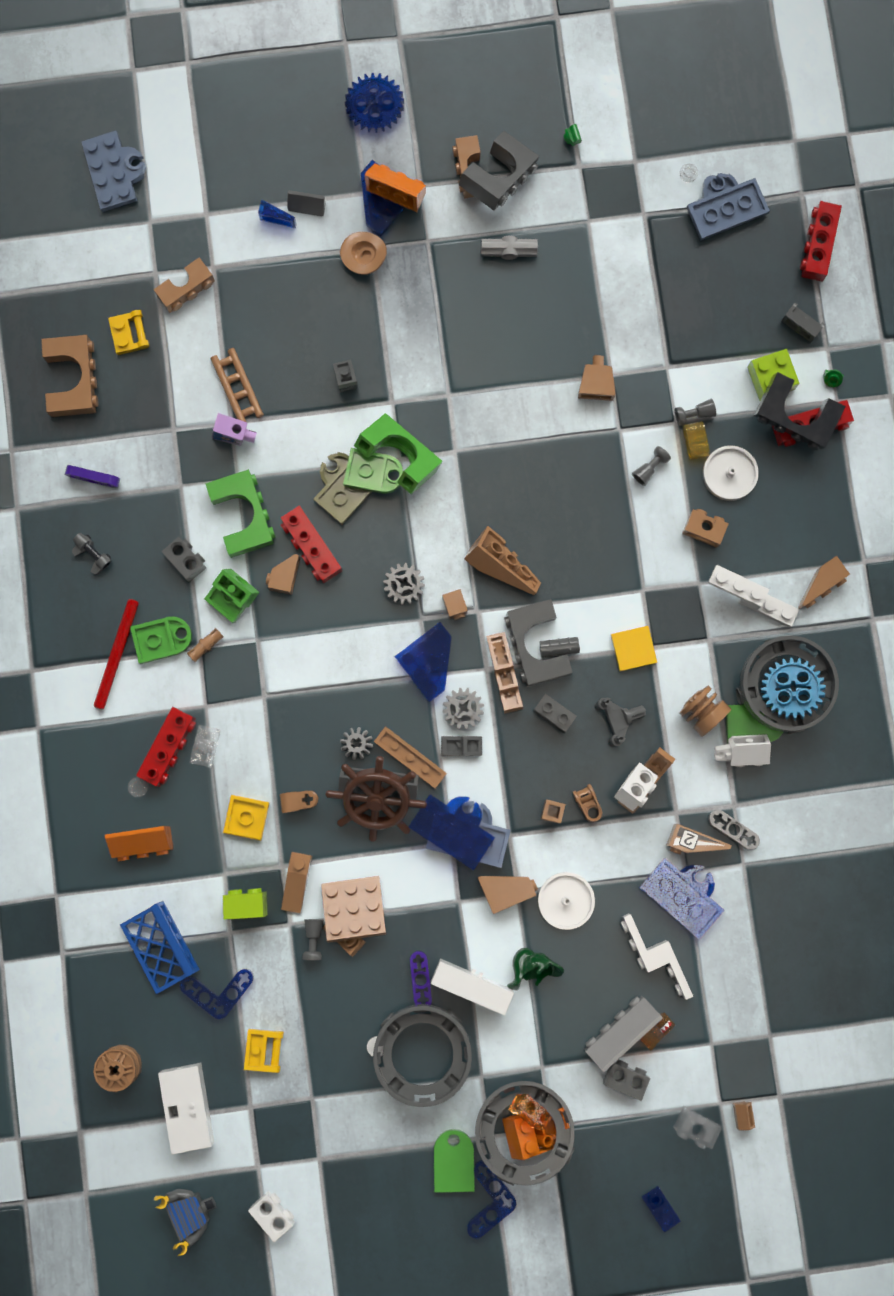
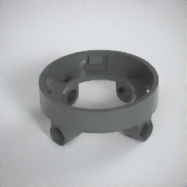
M780 636L764 641L765 643L757 647L743 665L740 675V687L736 688L738 703L740 705L744 704L749 713L759 723L770 729L788 732V735L805 731V729L822 721L830 713L836 702L839 691V678L835 664L821 646L803 637ZM800 644H806L805 648L811 650L812 652L816 651L818 653L816 657L812 656L807 651L798 648ZM782 655L801 658L805 662L808 661L810 667L815 665L814 672H821L818 678H824L822 685H826V689L822 692L830 700L826 701L821 709L824 711L823 714L818 715L815 713V710L811 709V716L804 713V719H802L800 715H797L794 721L792 715L786 720V714L778 717V712L772 713L771 708L766 707L758 689V678L764 665L769 660Z
M428 1004L412 1005L396 1013L391 1012L380 1025L381 1029L377 1035L373 1051L375 1072L383 1088L396 1100L415 1107L438 1105L454 1096L465 1083L472 1061L471 1045L467 1032L461 1024L462 1020L450 1009L446 1011L440 1007ZM413 1011H414L415 1013H418V1014L410 1015V1012H413ZM431 1011V1014L419 1013V1012ZM417 1023H429L439 1027L449 1037L453 1047V1061L450 1069L442 1079L430 1085H415L408 1082L396 1071L392 1061V1047L395 1039L402 1030ZM464 1041L466 1043V1047H464V1058L467 1059V1062H462L461 1042ZM379 1046H383L384 1067L378 1066L381 1063V1052H378ZM435 1093V1100L433 1101L430 1098H419L418 1102L414 1098V1095H431Z
M512 1082L494 1091L486 1099L478 1113L475 1125L477 1149L486 1166L498 1176V1179L512 1186L514 1184L523 1186L536 1185L551 1179L566 1164H569L575 1147H573L575 1139L574 1123L567 1105L552 1089L536 1082ZM519 1086L521 1092L510 1094L501 1099V1092L507 1094L515 1091L514 1087ZM522 1101L533 1102L545 1108L553 1118L556 1126V1142L552 1152L542 1162L532 1166H519L505 1159L499 1152L494 1137L495 1124L500 1114L508 1106ZM560 1108H563L565 1110L562 1113L564 1115L566 1123L570 1124V1128L565 1129L563 1118L558 1110ZM485 1138L487 1148L492 1156L491 1159L486 1158L485 1155L488 1153L484 1143H480V1139ZM547 1169H550L551 1173H549L548 1175H546V1173H543L539 1176H535V1180H531L530 1176L540 1174L546 1171Z

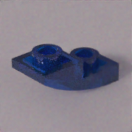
M659 1186L642 1196L664 1233L681 1222Z

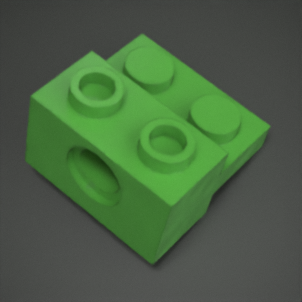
M222 569L212 583L213 587L204 599L229 621L235 623L245 608L252 604L260 592L234 570Z

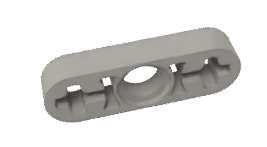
M714 810L709 814L708 821L710 825L745 849L752 850L758 847L760 843L759 836L721 810ZM719 814H720V815H721L720 819L723 820L724 822H727V819L730 820V821L725 825L724 830L722 829V827L724 826V824H722V823H720V822H717L716 824L714 823V821H715V819L713 818L714 815H719ZM732 824H736L739 827V832L735 836L729 833V826ZM742 834L746 837L753 836V841L755 843L747 845L748 841L746 839L741 838L740 840H738V838Z

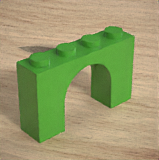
M386 413L360 433L354 444V447L367 458L385 446L401 450L408 457L410 466L403 471L397 483L411 495L437 472L443 462Z
M248 469L205 483L213 505L239 498L248 501L254 508L253 520L246 529L223 537L230 558L274 544L273 538H276L273 528L268 527L267 521L270 518L267 509H262L261 503L264 500L261 491L257 492L255 485H258L255 474L251 475Z

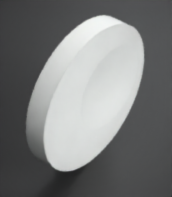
M724 446L712 452L707 458L703 467V480L707 489L717 498L727 501L738 500L748 495L755 487L758 480V466L753 456L745 449L737 446Z
M569 872L557 873L548 878L540 888L538 894L539 910L543 918L552 926L565 930L574 929L583 925L592 915L595 906L594 892L590 884L583 877Z

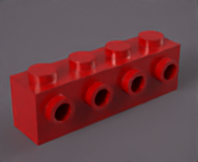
M300 505L281 517L283 523L280 526L286 534H291L293 537L291 542L296 550L300 548L303 552L301 557L306 565H312L314 568L312 573L317 581L321 579L325 583L342 572L341 566Z
M172 706L136 776L157 787H160L161 784L164 785L169 777L167 773L170 767L173 768L178 760L176 756L179 750H183L187 743L186 736L188 733H192L196 726L194 722L196 718Z

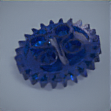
M372 73L370 78L364 74V80L357 77L358 83L352 82L353 88L348 87L349 94H345V100H347L345 101L346 114H350L349 120H354V126L360 124L361 130L367 127L368 132L372 128H374L375 133L378 132V128H381L384 132L386 125L391 129V122L397 124V118L402 117L400 111H404L403 91H399L400 85H395L394 79L389 82L388 75L383 79L381 73H379L378 77H375L374 73ZM371 89H377L378 91H376V92H371L370 90H371ZM390 100L391 103L385 104L384 101ZM359 102H365L364 105H358ZM374 113L379 114L378 117H373L371 115Z

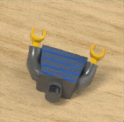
M176 1189L164 1196H155L154 1200L161 1199V1204L155 1208L166 1209L179 1241L183 1240V1243H177L173 1246V1250L181 1246L182 1252L177 1256H182L187 1252V1248H190L201 1238L207 1229V1222L210 1219L208 1211L217 1206L212 1196L202 1200L199 1192L194 1193L192 1190Z

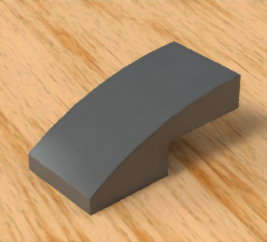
M441 736V756H482V736Z

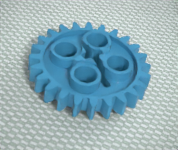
M790 658V663L782 659V665L775 662L776 669L769 667L770 674H764V678L767 680H762V685L765 687L761 688V693H767L762 696V699L768 700L766 707L773 706L771 709L772 713L778 711V717L786 714V720L792 715L795 721L797 715L804 719V713L811 716V709L817 711L818 706L816 704L822 705L823 701L820 698L825 697V693L822 691L826 689V685H822L824 678H818L821 672H814L815 665L809 668L808 661L801 664V658H799L797 663H794L793 658ZM800 676H805L808 680L806 682H800L797 678ZM785 677L788 679V681L786 683H780L778 682V678ZM791 686H795V692H792ZM804 694L807 695L809 699L807 701H801L798 697ZM782 695H785L789 698V700L787 702H781L778 698Z

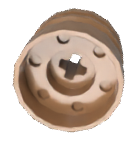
M709 685L697 691L689 698L679 712L681 716L688 712L691 713L686 719L687 722L694 718L698 720L693 728L701 737L711 731L731 711V708L723 700L716 704L713 703L717 696L716 692L710 697L706 696L712 689Z
M128 1045L111 1047L102 1053L94 1064L96 1082L107 1091L118 1092L124 1090L141 1073L142 1062L140 1055L134 1048ZM117 1065L119 1067L118 1072L114 1073V1067Z

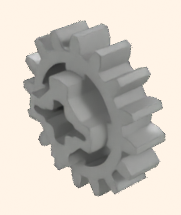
M407 563L404 564V567L397 564L396 570L391 567L392 573L385 574L388 580H384L383 583L388 586L384 588V591H390L388 598L394 597V603L401 600V605H404L405 601L411 604L412 598L417 601V594H423L420 588H424L425 584L420 582L424 580V576H418L421 571H414V565L408 568ZM400 572H405L404 575H401V576L396 575V574H398V573H400ZM412 576L416 578L417 586L412 583ZM405 580H407V584L409 586H404L402 588L400 581L404 582ZM391 582L397 586L396 592L393 591ZM407 592H411V593H412V594H410V595H408V596H403L404 593H407Z
M459 688L458 693L452 690V697L446 696L448 702H443V706L447 707V709L443 710V713H448L445 720L451 719V726L456 723L458 724L457 729H460L461 725L468 729V724L474 727L475 720L481 721L478 715L484 714L480 710V708L484 707V704H479L481 696L476 698V691L471 694L469 693V688L465 692L462 691V688ZM459 696H467L465 700L459 701L456 699ZM473 701L476 705V713L471 709ZM468 702V704H467V710H468V712L463 711V712L460 713V715L458 716L459 711H460V707H458V706H459V705L463 706L464 704H466V703ZM451 705L455 707L456 710L454 716L451 714L450 711ZM461 717L471 718L468 721H459Z

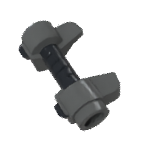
M79 533L74 537L73 541L76 546L72 549V553L74 556H78L87 551L95 559L91 568L92 573L98 575L111 564V556L109 554H100L92 547L94 542L89 535Z

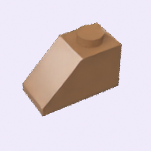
M294 554L272 568L271 574H267L266 585H268L270 591L292 595L300 561L299 555Z

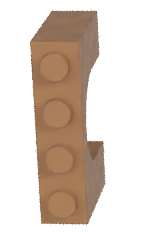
M87 335L42 339L43 358L47 363L72 361L79 364L82 370L81 380L74 389L67 392L45 394L46 412L51 417L96 413L98 397L94 391L97 388L96 377H93V370H96L95 360L92 359L94 343Z

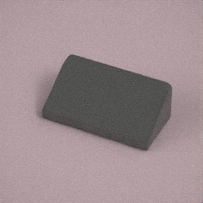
M288 191V211L324 216L326 207L324 196Z

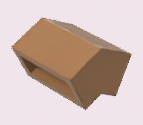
M752 1102L733 1103L736 1128L738 1130H752L755 1128Z

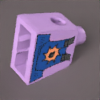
M218 413L212 439L241 446L243 440L254 443L257 432L246 429L247 422Z

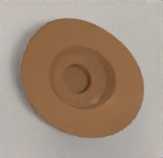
M356 232L349 235L342 243L340 249V256L344 265L352 272L361 275L371 274L378 270L387 255V247L383 240L369 232Z

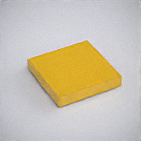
M649 626L611 634L619 672L657 663Z
M231 795L223 833L262 841L270 802Z

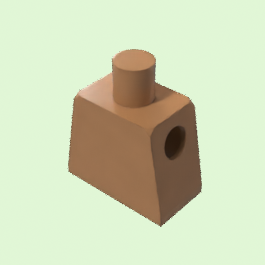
M595 355L593 356V364L585 365L578 398L613 401L615 387L612 366L604 365V356Z

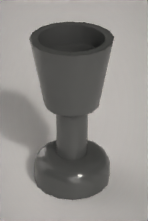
M712 398L696 405L694 409L684 411L682 407L674 409L675 418L679 426L686 423V418L698 416V418L716 417V407Z
M660 446L654 449L655 457L649 464L645 463L632 472V476L643 486H646L655 472L654 468L660 462L667 463L671 460L669 453Z
M304 919L306 937L309 938V951L303 953V960H322V954L317 952L316 948L317 938H320L324 920Z

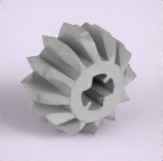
M360 727L357 728V733H354L353 728H350V736L346 732L343 733L348 739L340 740L341 743L347 744L341 747V750L349 749L345 754L347 757L353 752V760H356L357 754H359L361 759H364L363 751L367 755L370 754L366 747L373 748V744L367 743L372 740V736L364 738L368 734L367 730L360 734ZM354 739L356 741L358 739L362 740L360 748L357 746L355 748L352 747Z

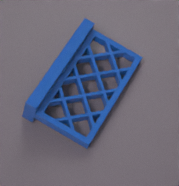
M164 901L154 904L120 924L156 994L200 970ZM152 912L155 918L153 925L144 923L146 914ZM128 924H139L137 935L130 933L127 927ZM143 926L152 928L150 939L140 936ZM156 930L163 933V942L153 940ZM139 939L148 942L146 952L139 950ZM152 943L161 946L159 956L150 953ZM165 947L172 950V960L162 957ZM148 957L158 959L155 969L148 967ZM161 961L170 963L168 973L158 971ZM174 965L181 967L184 973L182 976L171 975ZM157 974L167 977L165 985L160 988L156 982Z

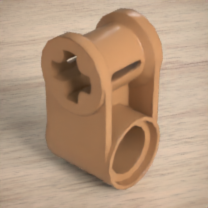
M590 784L580 791L572 792L577 805L588 822H596L602 817V809ZM590 808H595L598 811L597 818L593 819L588 816Z
M295 791L280 794L282 813L314 807L318 803L317 794L314 791ZM307 794H309V797H313V801H310V805L308 804V802L304 801V798L307 797Z

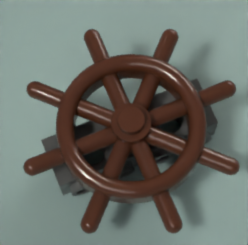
M382 756L376 757L375 768H351L349 765L343 764L339 776L338 791L328 790L325 793L327 798L343 800V807L347 815L339 819L337 825L343 827L350 821H354L356 824L370 829L369 840L372 842L377 839V830L391 828L395 825L404 834H409L410 828L402 821L409 807H427L426 801L416 800L419 775H416L414 771L405 774L383 769L384 759ZM353 801H360L364 803L356 808ZM388 805L400 807L394 812ZM370 809L371 816L364 814V812ZM382 810L387 816L379 817V811Z

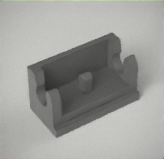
M794 303L781 321L811 343L825 324L815 321L797 307V303Z

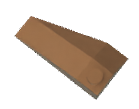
M487 526L471 546L464 559L478 571L535 595L541 582L526 565L520 564L516 558L518 555L514 551L511 553L504 545L506 541Z

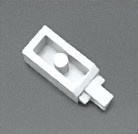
M767 735L732 736L728 739V744L715 746L714 757L717 761H729L731 766L736 767L744 765L762 766L770 764L771 743Z

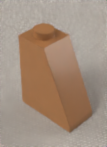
M477 877L493 914L536 896L535 891L538 890L534 879L530 880L529 877Z

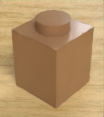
M461 589L442 595L449 619L459 620L464 618L468 610Z
M546 799L540 819L560 824L566 804Z

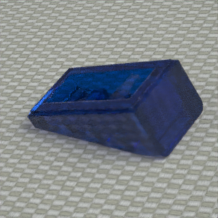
M261 200L258 210L261 221L296 228L297 224L294 216Z

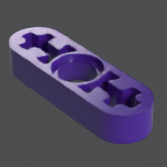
M67 465L64 474L70 478L112 488H118L120 478L117 476L72 465Z
M415 951L410 957L415 1005L422 1004L417 1001L421 994L420 991L416 992V988L424 989L428 987V991L424 990V996L429 998V1001H426L425 1004L431 1005L432 996L428 959L424 952ZM419 954L421 958H424V961L421 962V969L426 967V971L420 970L414 973V969H418L417 962H413V959ZM423 974L426 976L427 981L424 985L416 984L415 977L417 975Z

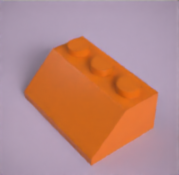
M374 164L365 173L366 191L415 212L418 211L426 194V185L422 181L410 179L402 172L396 173L383 164Z
M170 826L105 834L111 858H117L118 861L130 860L129 856L137 855V859L149 857V853L156 852L157 856L166 855L168 850H173Z

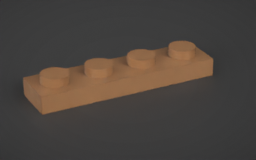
M386 726L374 741V743L408 769L414 771L416 775H419L421 779L435 789L447 774Z

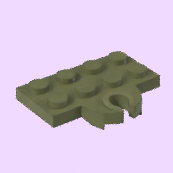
M337 452L327 456L330 461L337 464L335 470H328L326 464L322 462L319 472L325 487L313 500L343 525L373 491L343 486L349 456L345 453Z

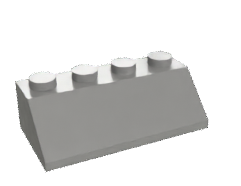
M636 996L632 999L627 1010L618 1012L614 1017L616 1019L610 1025L609 1023L604 1025L600 1029L601 1034L596 1038L593 1036L585 1043L586 1047L584 1050L603 1072L612 1066L663 1018L643 996L640 998Z

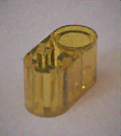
M703 421L684 424L683 433L689 459L709 456V444Z

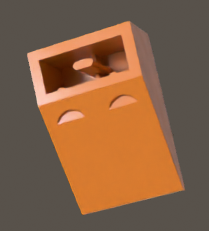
M545 1108L533 1109L541 1117L540 1122L534 1120L531 1114L529 1116L526 1111L502 1119L512 1159L525 1160L554 1148L556 1126L553 1118ZM563 1108L558 1109L563 1118L565 1129L570 1128L562 1113L565 1110Z

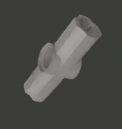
M504 236L501 239L481 240V256H497L505 260H513L517 257H537V239H517L515 236Z

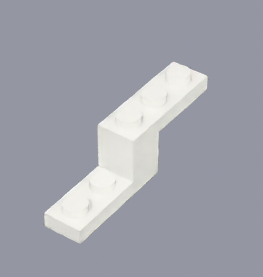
M719 565L715 566L708 581V584L740 598L739 604L788 627H792L799 612L798 608L768 595L770 589Z
M628 913L622 916V928L631 937L629 943L632 950L637 951L639 955L637 961L641 970L645 969V971L650 972L668 964L669 966L666 969L671 978L674 977L677 983L674 987L678 996H682L686 1000L693 997L669 941L665 940L646 949L631 914Z

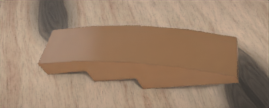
M502 632L486 636L504 714L522 710L523 704L506 634Z

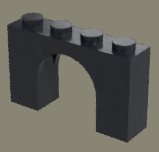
M779 372L774 374L753 416L757 417V421L762 424L774 426V429L780 433L786 432L790 434L791 438L795 441L808 443V447L813 450L826 448L846 406L828 398L823 401L811 424L805 426L797 425L787 417L785 412V400L795 380Z

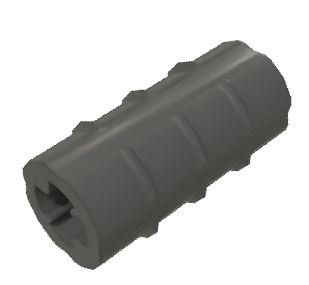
M578 637L539 641L541 658L580 653Z

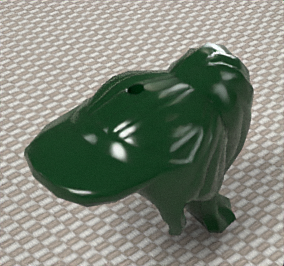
M521 948L513 958L514 981L509 983L507 987L517 991L522 979L527 981L535 978L537 979L535 985L538 986L548 975L553 977L562 976L564 969L543 953H534L529 948Z

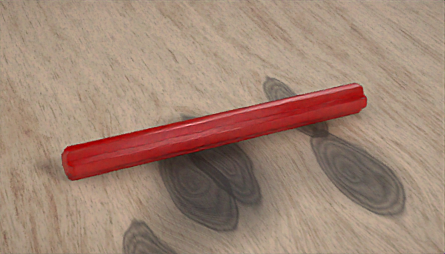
M129 599L94 702L95 708H105L139 604L136 600Z

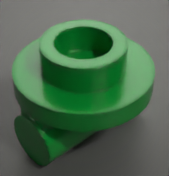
M572 124L569 128L565 129L564 139L568 145L575 146L582 142L577 124Z
M825 369L823 374L824 383L828 387H838L843 382L844 374L838 370Z

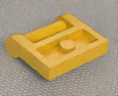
M134 310L127 314L108 318L117 355L149 348V342L146 340L141 318L143 315L141 310ZM134 320L139 340L137 343L133 341L129 323Z
M248 1029L244 1070L279 1073L280 1046L284 1032ZM268 1037L273 1038L271 1065H265Z

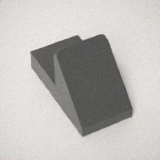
M351 359L334 363L333 367L340 393L357 389L358 384Z

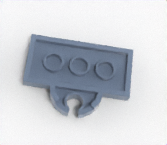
M117 131L81 141L101 211H108L136 202L137 197L133 184L144 178L146 164L140 162L137 166H131V163L135 159H144L142 154L135 148L122 147Z
M718 173L716 177L722 184L721 188L713 186V178L711 176L707 179L702 190L703 199L690 203L686 207L700 240L770 212L756 178L738 184L730 173Z
M474 801L463 803L457 808L455 815L435 810L426 849L502 867L511 830L492 825V815L485 804H480L481 813L476 817L470 814V808L474 805Z

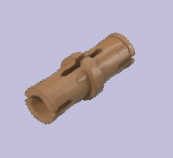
M215 628L204 639L201 638L193 649L187 652L188 656L196 662L207 651L210 652L211 648L224 636Z

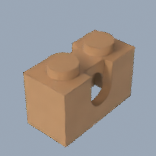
M693 509L682 534L717 548L722 542L729 523H726L723 518L714 516V518L706 516L707 512L704 510ZM702 523H708L711 529L709 531L704 530Z

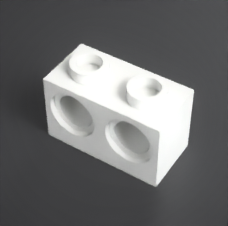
M639 762L614 797L634 811L637 806L642 807L648 799L646 797L647 793L650 795L657 786L654 783L658 776Z
M268 1191L250 1206L248 1211L271 1240L275 1242L293 1226L294 1216L287 1208L284 1209L280 1205L281 1200L275 1193L272 1194ZM269 1203L272 1210L264 1211L261 1205ZM282 1219L285 1225L277 1227L274 1220Z

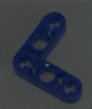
M249 969L240 970L220 996L193 976L184 978L180 983V989L214 1018L223 1019L252 984L254 975ZM248 973L249 982H243L241 987H243L244 989L242 991L239 986L233 983L234 981H236V983L238 984L242 979L240 974L244 975ZM185 981H193L194 983L192 984V986L195 989H198L199 986L202 989L197 992L196 996H193L192 994L195 993V991L191 988L189 990H186L187 985L185 984ZM230 988L237 990L238 996L236 999H230L227 996V991ZM202 992H207L210 995L208 1003L200 1001L199 997ZM214 998L217 1000L214 1004H216L217 1006H224V1014L220 1013L218 1015L216 1013L217 1008L214 1006H212L211 1009L208 1008V1006L213 1002Z
M483 1160L478 1161L474 1165V1174L494 1201L468 1222V1234L475 1239L485 1235L513 1212L517 1205L513 1193L489 1168L486 1169L490 1177L488 1180L483 1173L478 1174L479 1166L483 1168L486 1166ZM493 1181H498L501 1185L497 1192H493L489 1188L490 1183ZM503 1193L507 1200L512 1199L511 1206H503L504 1200L500 1196L498 1199L496 1197ZM489 1210H495L498 1214L497 1218L493 1221L488 1220L486 1217V1213ZM480 1217H483L485 1223H486L488 1226L485 1227V1224L483 1223V1224L480 1226V1232H477V1231L472 1232V1229H473V1226H472V1225H473V1224H475L476 1226L479 1225V1224L482 1222V1220L480 1219Z

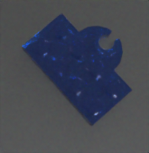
M429 795L426 799L427 807L420 808L409 828L474 870L495 839L494 836L479 827L482 820V811L479 804L476 802L473 811L465 813L462 810V805L468 802L470 797L459 796L452 799L446 805L432 795Z
M664 858L639 888L700 940L724 912V909L710 898L715 887L713 876L708 872L705 880L698 882L695 875L698 871L704 869L703 866L691 864L678 870Z

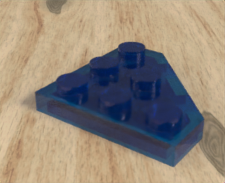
M371 160L361 172L366 226L381 237L406 207L366 191L365 173L372 165L377 164L374 160Z
M441 622L394 656L429 703L445 691L452 636Z

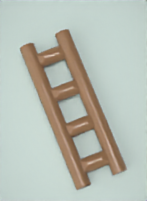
M229 349V356L221 360L218 359L217 355L212 356L210 359L236 418L246 422L244 417L255 413L257 418L264 416L235 349ZM233 363L237 373L226 377L222 367ZM240 380L244 390L233 393L230 384ZM248 397L251 406L241 410L237 400Z

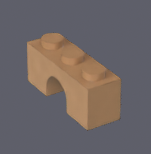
M477 135L455 139V146H452L454 158L457 157L458 163L455 164L456 174L461 177L471 162L480 161V147ZM459 186V191L463 192L464 199L474 197Z
M200 257L184 268L189 277L186 285L178 287L167 279L153 289L169 313L179 310L183 303L193 300L200 291L209 289L213 282H215L212 273Z

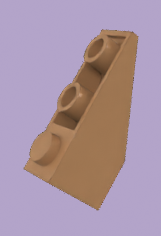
M837 556L816 570L798 606L799 609L804 606L808 609L816 603L815 599L818 596L824 598L832 592L830 590L831 587L834 585L839 587L847 582L845 578L850 573Z

